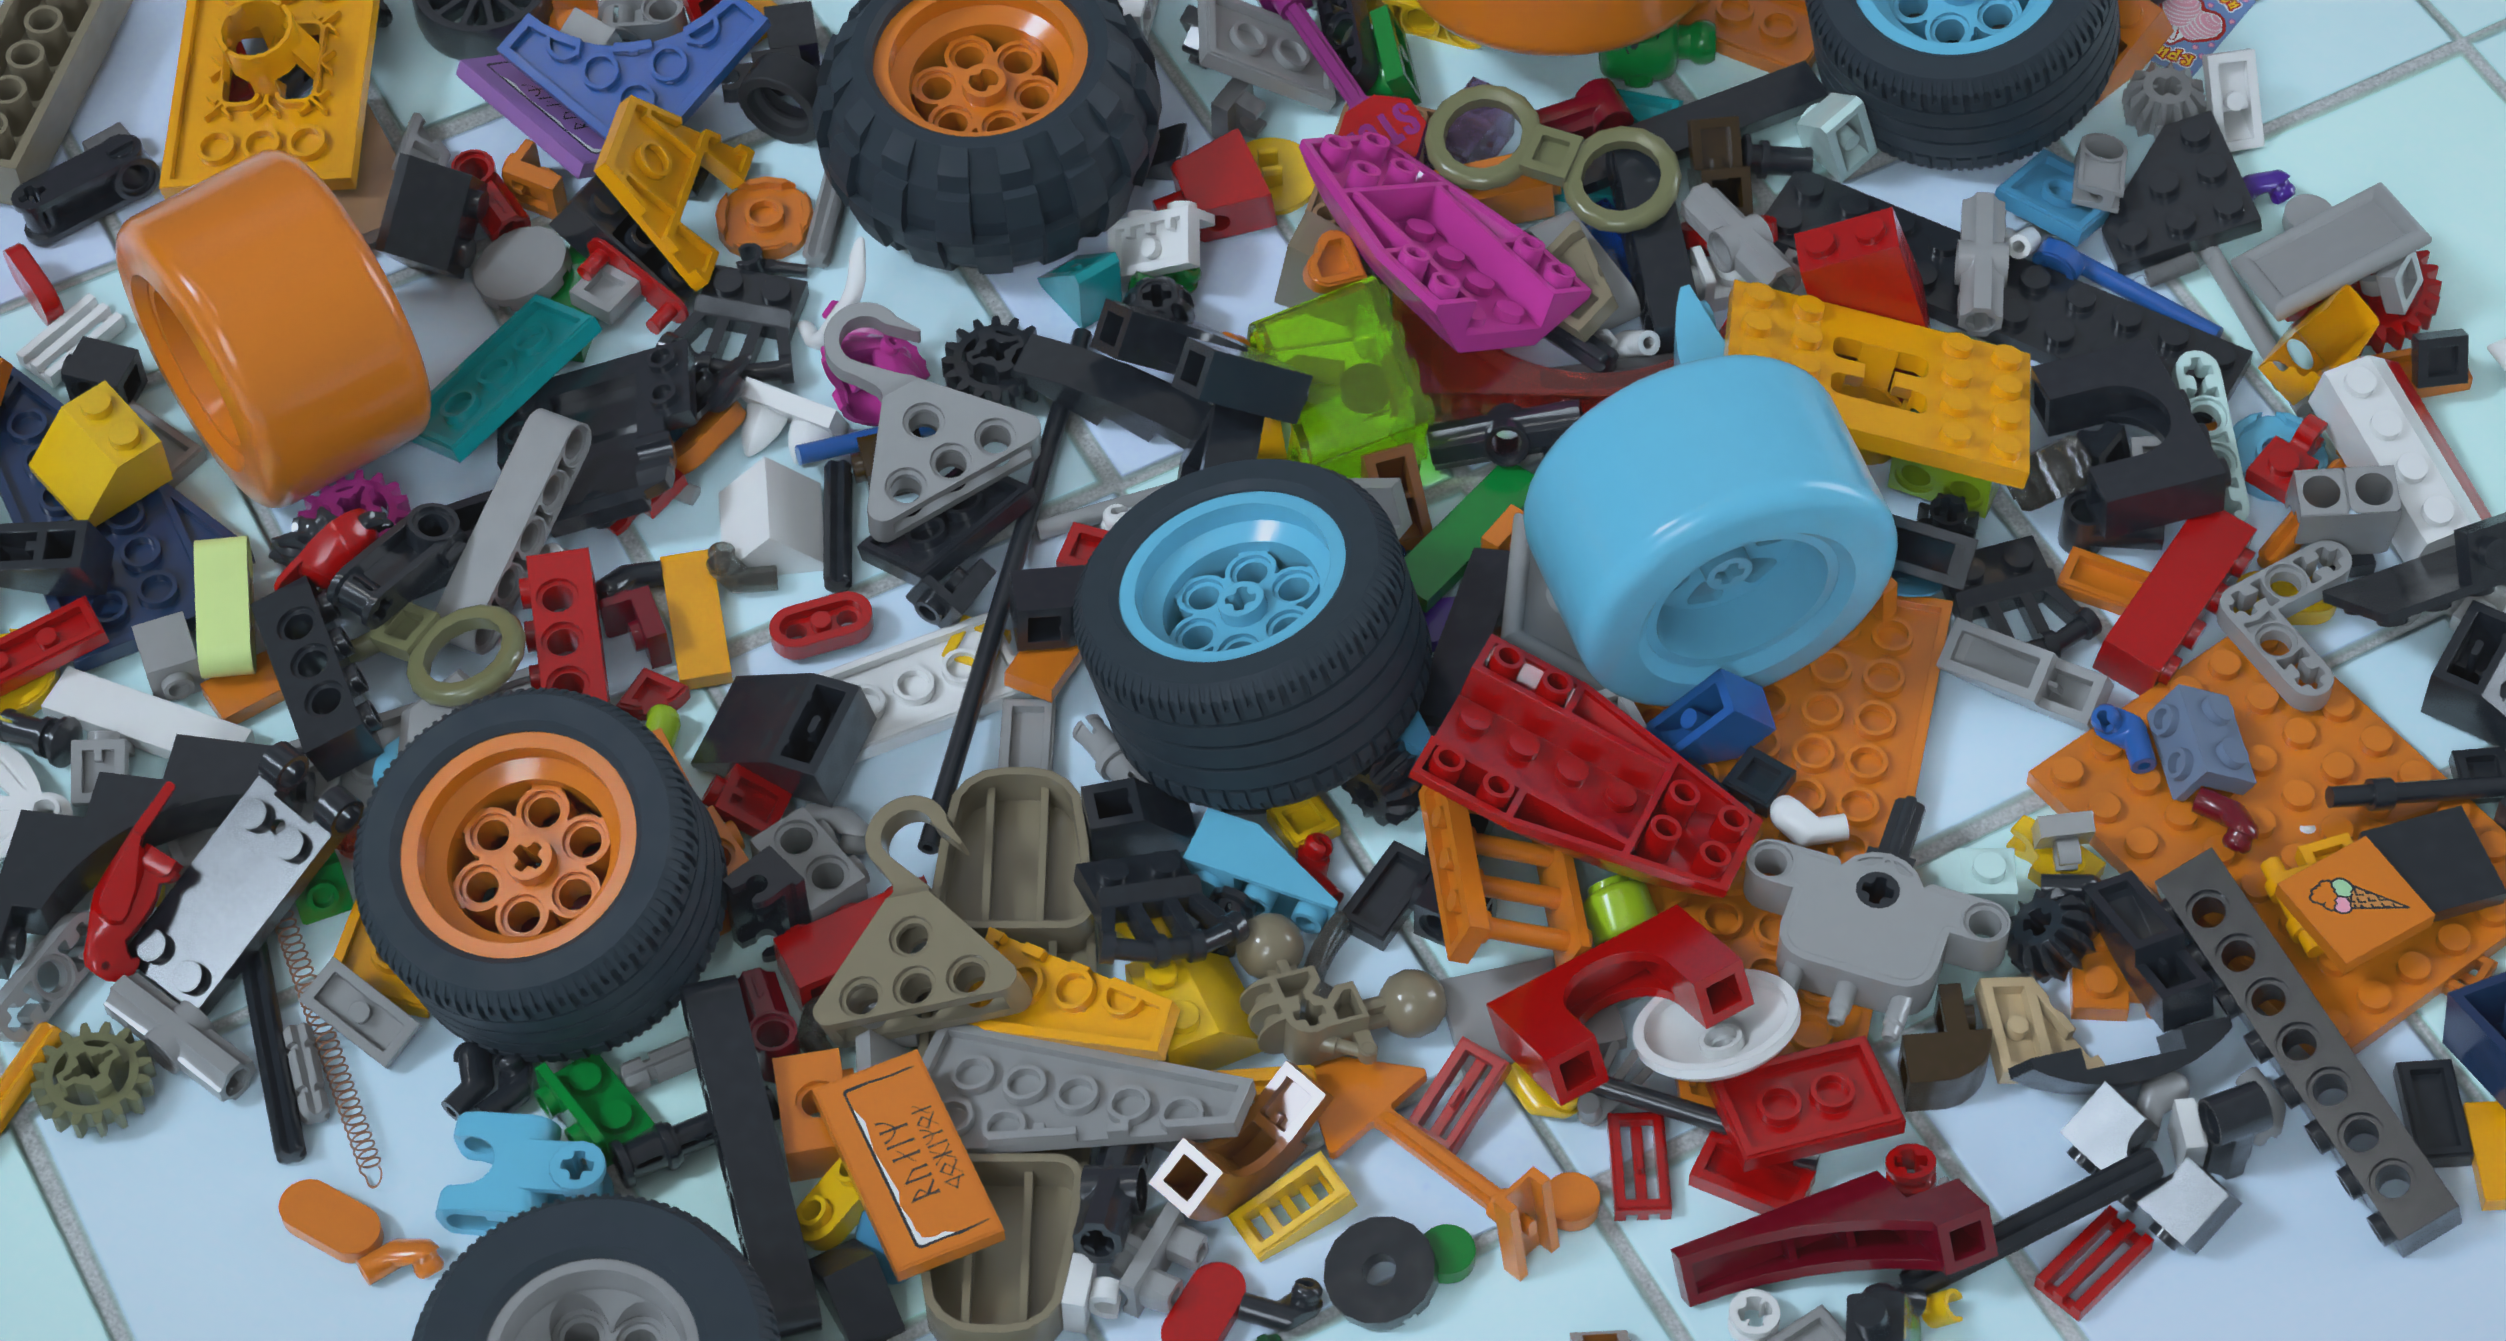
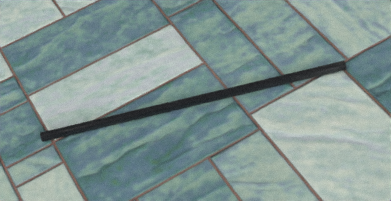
M1077 328L1073 331L1070 344L1089 350L1093 335L1085 328ZM1053 400L1041 436V453L1033 463L1027 485L1034 488L1038 502L1016 519L933 792L932 800L938 803L946 814H948L952 795L958 788L1009 618L1010 570H1023L1069 418L1070 410ZM928 823L923 825L917 847L925 854L934 855L939 851L941 836L935 827Z

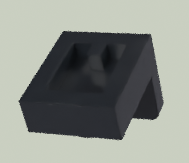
M981 558L967 571L959 565L942 585L931 575H926L911 588L905 597L914 605L915 611L923 620L937 625L941 629L950 626L965 613L997 571Z

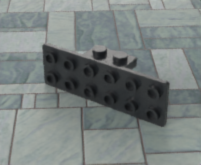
M2506 512L2455 529V545L2323 590V602L2343 609L2344 613L2348 615H2360L2374 620L2378 626L2397 627L2406 624L2409 621V617L2425 611L2439 612L2452 607L2453 601L2468 596L2480 597L2492 594L2496 586L2506 583Z

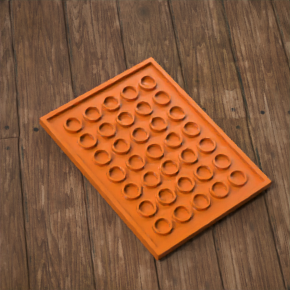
M2228 636L2178 669L2167 686L2159 682L2153 688H2150L2121 708L2137 715L2144 721L2157 761V766L2153 770L2143 774L2133 773L2130 769L2125 750L2103 740L2096 734L2093 727L2028 771L2026 784L2057 814L2093 810L2096 832L2089 845L2120 874L2132 870L2158 902L2160 897L2155 881L2212 847L2355 1055L2442 992L2443 986L2450 979L2458 981V978L2463 974L2472 971L2475 968L2477 959L2484 955L2490 958L2506 946V899L2504 904L2433 922L2429 928L2345 974H2342L2325 953L2310 958L2306 955L2300 943L2292 941L2285 928L2288 919L2280 904L2273 903L2264 888L2267 880L2260 869V865L2266 859L2275 856L2279 857L2286 870L2298 867L2294 859L2298 846L2346 832L2349 833L2353 842H2355L2362 831L2461 805L2506 889V831L2471 799L2396 804L2392 810L2369 811L2365 806L2329 808L2325 802V790L2328 786L2364 784L2368 778L2390 777L2394 782L2447 778L2335 676L2330 698L2324 707L2312 712L2293 708L2280 696ZM2266 640L2260 644L2262 649L2271 655L2281 656L2289 652L2288 647L2278 640ZM2296 663V664H2295L2294 667H2295L2296 669L2298 668V664H2299V663ZM2299 678L2298 685L2301 687L2307 685ZM2315 682L2309 684L2314 689H2317L2318 685ZM2178 684L2226 695L2229 697L2234 709V715L2257 783L2244 795L2206 786L2201 787L2240 802L2245 806L2259 827L2258 840L2253 839L2250 851L2244 855L2223 846L2222 838L2226 834L2228 827L2192 812L2193 803L2201 787L2184 802L2172 799L2147 720V714ZM2300 826H2315L2316 831L2306 834L2300 831ZM2208 913L2202 916L2197 924L2204 928H2212L2219 925L2225 916L2219 913ZM2238 956L2228 963L2227 968L2235 972L2245 971L2253 965L2255 960L2248 956ZM2267 1000L2259 1008L2268 1016L2278 1014L2285 1004L2279 1000ZM2298 1044L2310 1057L2316 1050L2311 1045Z

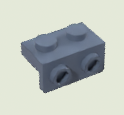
M2178 684L2148 712L2147 720L2172 799L2184 802L2201 786L2244 795L2257 783L2234 715V709L2228 696Z

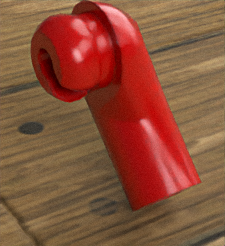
M1311 833L1306 837L1304 845H1299L1295 860L1338 901L1339 905L1343 900L1344 893L1327 877L1330 864L1329 855L1333 851V843L1328 836L1322 833Z

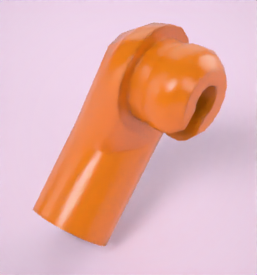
M397 1238L356 1260V1264L363 1278L370 1286L410 1264L418 1278L426 1279L443 1269L444 1260L436 1251L440 1247L431 1239Z

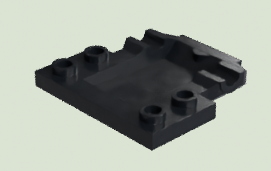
M687 338L553 376L497 428V465L501 472L526 420L536 409L543 408L582 422L591 429L592 439L588 454L550 531L554 538L592 527L605 529L612 526L617 520L651 511V499L673 487L677 456L670 431L697 424L695 352Z

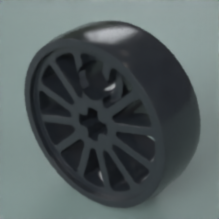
M412 0L416 21L425 39L434 49L456 60L500 55L496 48L528 13L542 23L549 25L550 16L554 10L552 0ZM516 6L523 7L525 9L520 10ZM460 17H462L461 20H460V22H458V23H455V22H454V21H456L457 19H459Z

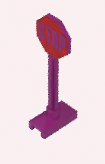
M1256 0L1260 8L1279 14L1283 20H1289L1348 105L1349 110L1344 114L1338 133L1339 136L1362 135L1364 132L1379 133L1419 161L1425 142L1427 122L1408 98L1383 95L1368 97L1364 94L1306 11L1314 6L1312 0Z

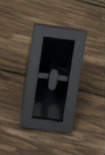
M852 1238L808 1259L815 1288L845 1341H887L905 1332V1325L875 1253L856 1238Z

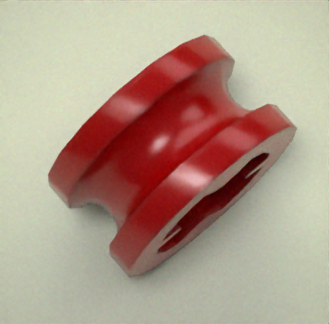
M1916 1143L1898 1145L1889 1151L1885 1160L1886 1179L1906 1198L1936 1187V1157L1933 1151L1926 1146ZM1907 1170H1914L1915 1173H1908Z

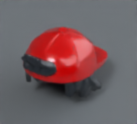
M324 506L318 508L315 519L305 518L301 515L293 518L291 532L271 538V547L274 550L269 553V559H273L275 563L286 566L277 577L273 586L274 590L276 591L305 575L315 587L328 590L331 580L336 573L377 540L380 532L392 528L394 523L387 519L385 512L367 511L358 508L337 517L325 509Z

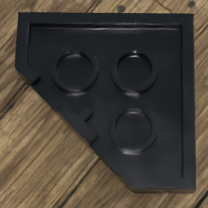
M2211 110L2163 126L2124 190L2123 198L2120 197L2118 214L2111 212L2101 228L2103 243L2117 272L2128 275L2192 251L2196 253L2208 247L2217 246L2262 231L2261 217Z

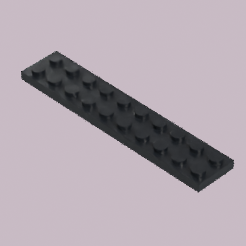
M1794 171L1765 214L1777 219L1778 240L1774 242V245L1783 254H1785L1788 248L1796 250L1794 238L1796 233L1893 207L1923 279L1929 317L1968 333L1964 328L1958 327L1957 318L1959 285L1954 284L1957 242L1960 240L1959 231L1812 171ZM2010 255L2007 284L2003 292L2002 327L2000 330L1991 332L1987 337L1975 336L1995 345L2006 344L2022 352L2030 353L2031 360L2041 364L2148 338L2158 356H2164L2167 359L2172 372L2178 358L2182 354L2192 350L2203 351L2211 355L2218 362L2227 402H2229L2251 365L2253 351L2082 281L2071 280L2067 278V275L2045 266L2037 265L2028 259H2015ZM2188 369L2186 375L2193 376L2196 381L2197 391L2194 397L2199 396V387L2204 378L2196 377L2194 370ZM2206 412L2193 413L2197 423L2207 424L2216 422Z

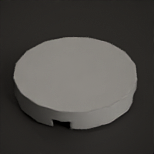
M541 226L521 227L501 235L481 253L473 271L475 287L481 298L491 308L501 310L499 306H509L512 311H518L535 294L548 299L556 294L565 283L562 277L568 269L570 273L572 259L565 241L554 230Z

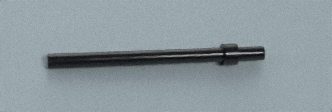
M2506 775L2394 782L2390 777L2368 778L2364 784L2328 786L2325 790V802L2329 808L2365 806L2369 811L2392 810L2396 804L2500 798L2506 796Z

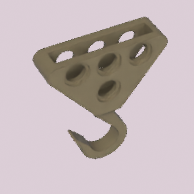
M909 795L894 799L879 809L868 825L865 836L867 854L876 868L891 883L893 892L885 899L813 1007L814 1019L831 1041L840 1048L855 1047V1037L869 1030L861 1025L886 1021L881 1027L870 1030L890 1040L1018 1014L1026 1010L1031 1004L1032 991L1015 965L941 902L929 885L890 857L889 847L894 835L904 826L915 822H924L932 825L939 835L967 856L971 854L955 832L953 823L943 808L930 798ZM927 942L920 951L911 954L917 945ZM984 981L980 988L967 993L973 984ZM930 992L925 1000L915 1003L921 994ZM993 999L988 1005L980 1008L968 1005ZM877 1002L871 1011L861 1014L868 1005ZM939 1010L937 1014L930 1018L915 1016L916 1014Z

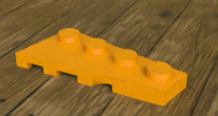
M991 927L988 928L985 940L1015 965L1032 991V1001L1029 1007L1021 1013L969 1023V1025L978 1026L983 1030L1165 1061L1180 1013V1009L1173 1000L1116 977L1110 979L1093 972L1086 965L1073 960L1068 962L1049 954L1044 948L1029 942L1023 944L1009 938L1004 932ZM984 981L973 984L968 993L980 988ZM993 999L968 1005L980 1008L988 1005Z

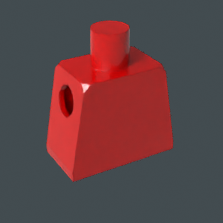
M1239 128L1224 134L1175 161L1170 169L1176 192L1152 201L1154 211L1167 209V204L1173 201H1192L1197 204L1198 209L1214 214L1215 226L1200 229V241L1205 243L1278 225L1271 192Z

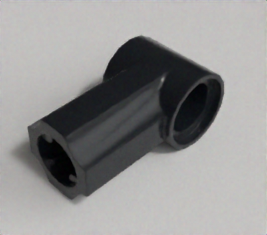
M2087 489L2073 491L2065 498L2057 537L2059 545L2065 552L2070 553L2073 546L2093 553H2098L2102 547L2162 550L2165 525L2105 540L2086 506Z
M2256 1081L2246 1082L2206 1096L2198 1101V1116L2208 1142L2203 1168L2209 1173L2220 1175L2225 1180L2235 1178L2244 1173L2256 1134L2267 1131L2273 1126V1113L2269 1099Z

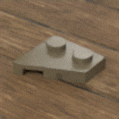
M1573 220L1546 249L1561 263L1570 266L1576 272V276L1592 290L1589 299L1558 325L1586 343L1619 306L1580 223Z

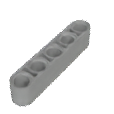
M543 408L536 409L530 414L437 604L435 612H438L441 618L458 609L480 604L503 607L512 613L520 596L519 578L528 577L526 556L540 554L590 449L592 435L591 429L587 424ZM481 628L467 631L451 639L448 643L476 654L484 655L494 648L501 634L496 630Z

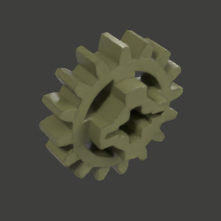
M104 1022L99 1032L93 1033L87 1023H82L80 1035L74 1038L69 1033L62 1031L59 1033L62 1042L59 1048L48 1045L42 1048L47 1063H35L32 1066L37 1081L31 1083L30 1086L44 1120L52 1118L56 1130L60 1133L68 1129L72 1124L77 1138L83 1139L88 1129L96 1127L100 1137H106L108 1124L116 1122L123 1129L129 1127L126 1114L131 1111L143 1115L146 1109L141 1097L155 1095V1088L151 1078L157 1076L145 1042L143 1039L135 1041L131 1029L127 1027L115 1035L110 1022Z

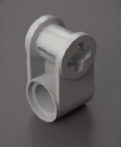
M601 0L599 2L598 15L603 23L616 29L623 42L651 39L654 42L684 31V26L688 25L682 0ZM616 7L619 8V10H618V18H617L616 13L614 12V9H615Z

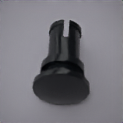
M1743 134L1741 138L1742 164L1750 166L1751 173L1756 174L1757 179H1766L1767 175L1791 176L1794 171L1811 172L1813 169V149H1811L1812 147L1772 146L1768 140H1760L1758 144H1752L1750 134Z
M12 708L5 709L0 714L3 718L12 720V723L0 720V741L30 748L35 755L48 759L49 764L56 768H66L71 764V740L83 739V730L78 719L72 716H64L61 719L46 716L41 719L18 712Z

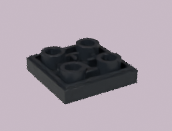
M2461 805L2369 829L2359 834L2358 840L2367 836L2435 914L2433 922L2504 904L2506 889Z

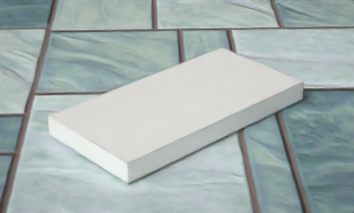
M988 612L818 673L819 675L861 686L877 718L854 764L953 728L971 670V666L956 662L954 658L968 656L974 659L982 634L975 631L974 627L985 623ZM966 631L958 649L952 650L945 657H942L941 654L951 636ZM1004 634L999 648L1000 655L994 664L979 718L1002 710L1003 699H1032V695L1004 685V672L1015 658Z

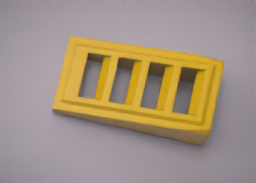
M1319 1151L1228 1215V1218L1258 1261L1262 1262L1343 1217L1357 1207L1358 1204L1323 1153ZM1318 1183H1321L1329 1194L1322 1200H1319L1311 1187ZM1300 1193L1311 1207L1302 1214L1291 1200V1198ZM1280 1204L1292 1219L1284 1227L1271 1211V1209ZM1260 1215L1274 1233L1265 1240L1251 1222V1220Z

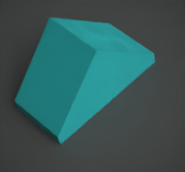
M1116 252L1077 255L1037 278L1046 293L1080 328H1086L1099 321L1106 298L1122 302L1120 260Z

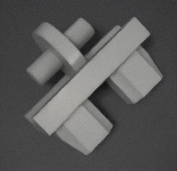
M1167 1202L1151 1229L1142 1223L1136 1224L1133 1231L1128 1233L1123 1252L1117 1253L1114 1256L1115 1260L1109 1269L1113 1275L1121 1278L1119 1288L1127 1297L1123 1305V1312L1138 1319L1145 1307L1169 1314L1184 1289L1182 1279L1167 1273L1172 1262L1195 1271L1201 1266L1208 1254L1207 1236L1185 1224L1184 1214L1172 1203Z

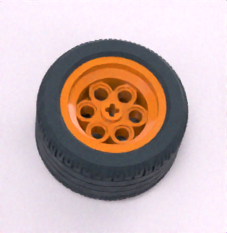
M542 687L538 690L535 688H528L527 690L522 688L517 689L515 692L508 690L504 694L498 692L492 697L489 695L484 696L483 700L476 699L473 700L472 704L466 703L462 705L461 709L455 708L451 714L441 716L442 719L440 721L435 720L432 722L433 725L429 728L425 727L421 735L417 734L414 736V741L408 742L405 745L406 749L404 751H399L398 757L390 762V768L384 770V776L379 778L377 781L378 786L374 787L371 792L372 797L368 798L367 807L364 808L362 813L363 818L360 819V829L357 830L356 834L357 840L355 841L353 855V880L355 883L357 905L366 932L385 963L446 1029L465 1042L478 1043V1046L494 1055L500 1053L503 1056L519 1053L525 1061L539 1063L546 1061L549 1063H557V1061L568 1062L569 1059L575 1061L579 1060V1058H590L592 1054L595 1056L600 1055L603 1051H612V1048L615 1046L619 1048L623 1046V1043L633 1041V1037L643 1035L645 1030H651L653 1028L652 1025L655 1023L659 1024L664 1016L667 1017L671 1014L670 1010L672 1008L676 1009L679 1006L680 985L698 982L701 978V972H705L706 964L710 962L712 958L711 953L715 952L716 943L720 939L719 932L722 931L725 910L727 909V894L722 879L727 876L726 858L717 827L707 808L662 742L638 719L609 702L576 691L571 692L566 689L559 690L557 688L547 689ZM594 843H601L599 850L590 857H582V853L588 846ZM536 863H541L537 869L533 868ZM498 887L494 898L482 903L486 891ZM591 895L588 904L583 908L571 910L572 905L579 897ZM533 917H540L538 924L532 930L520 933L522 925L527 920Z

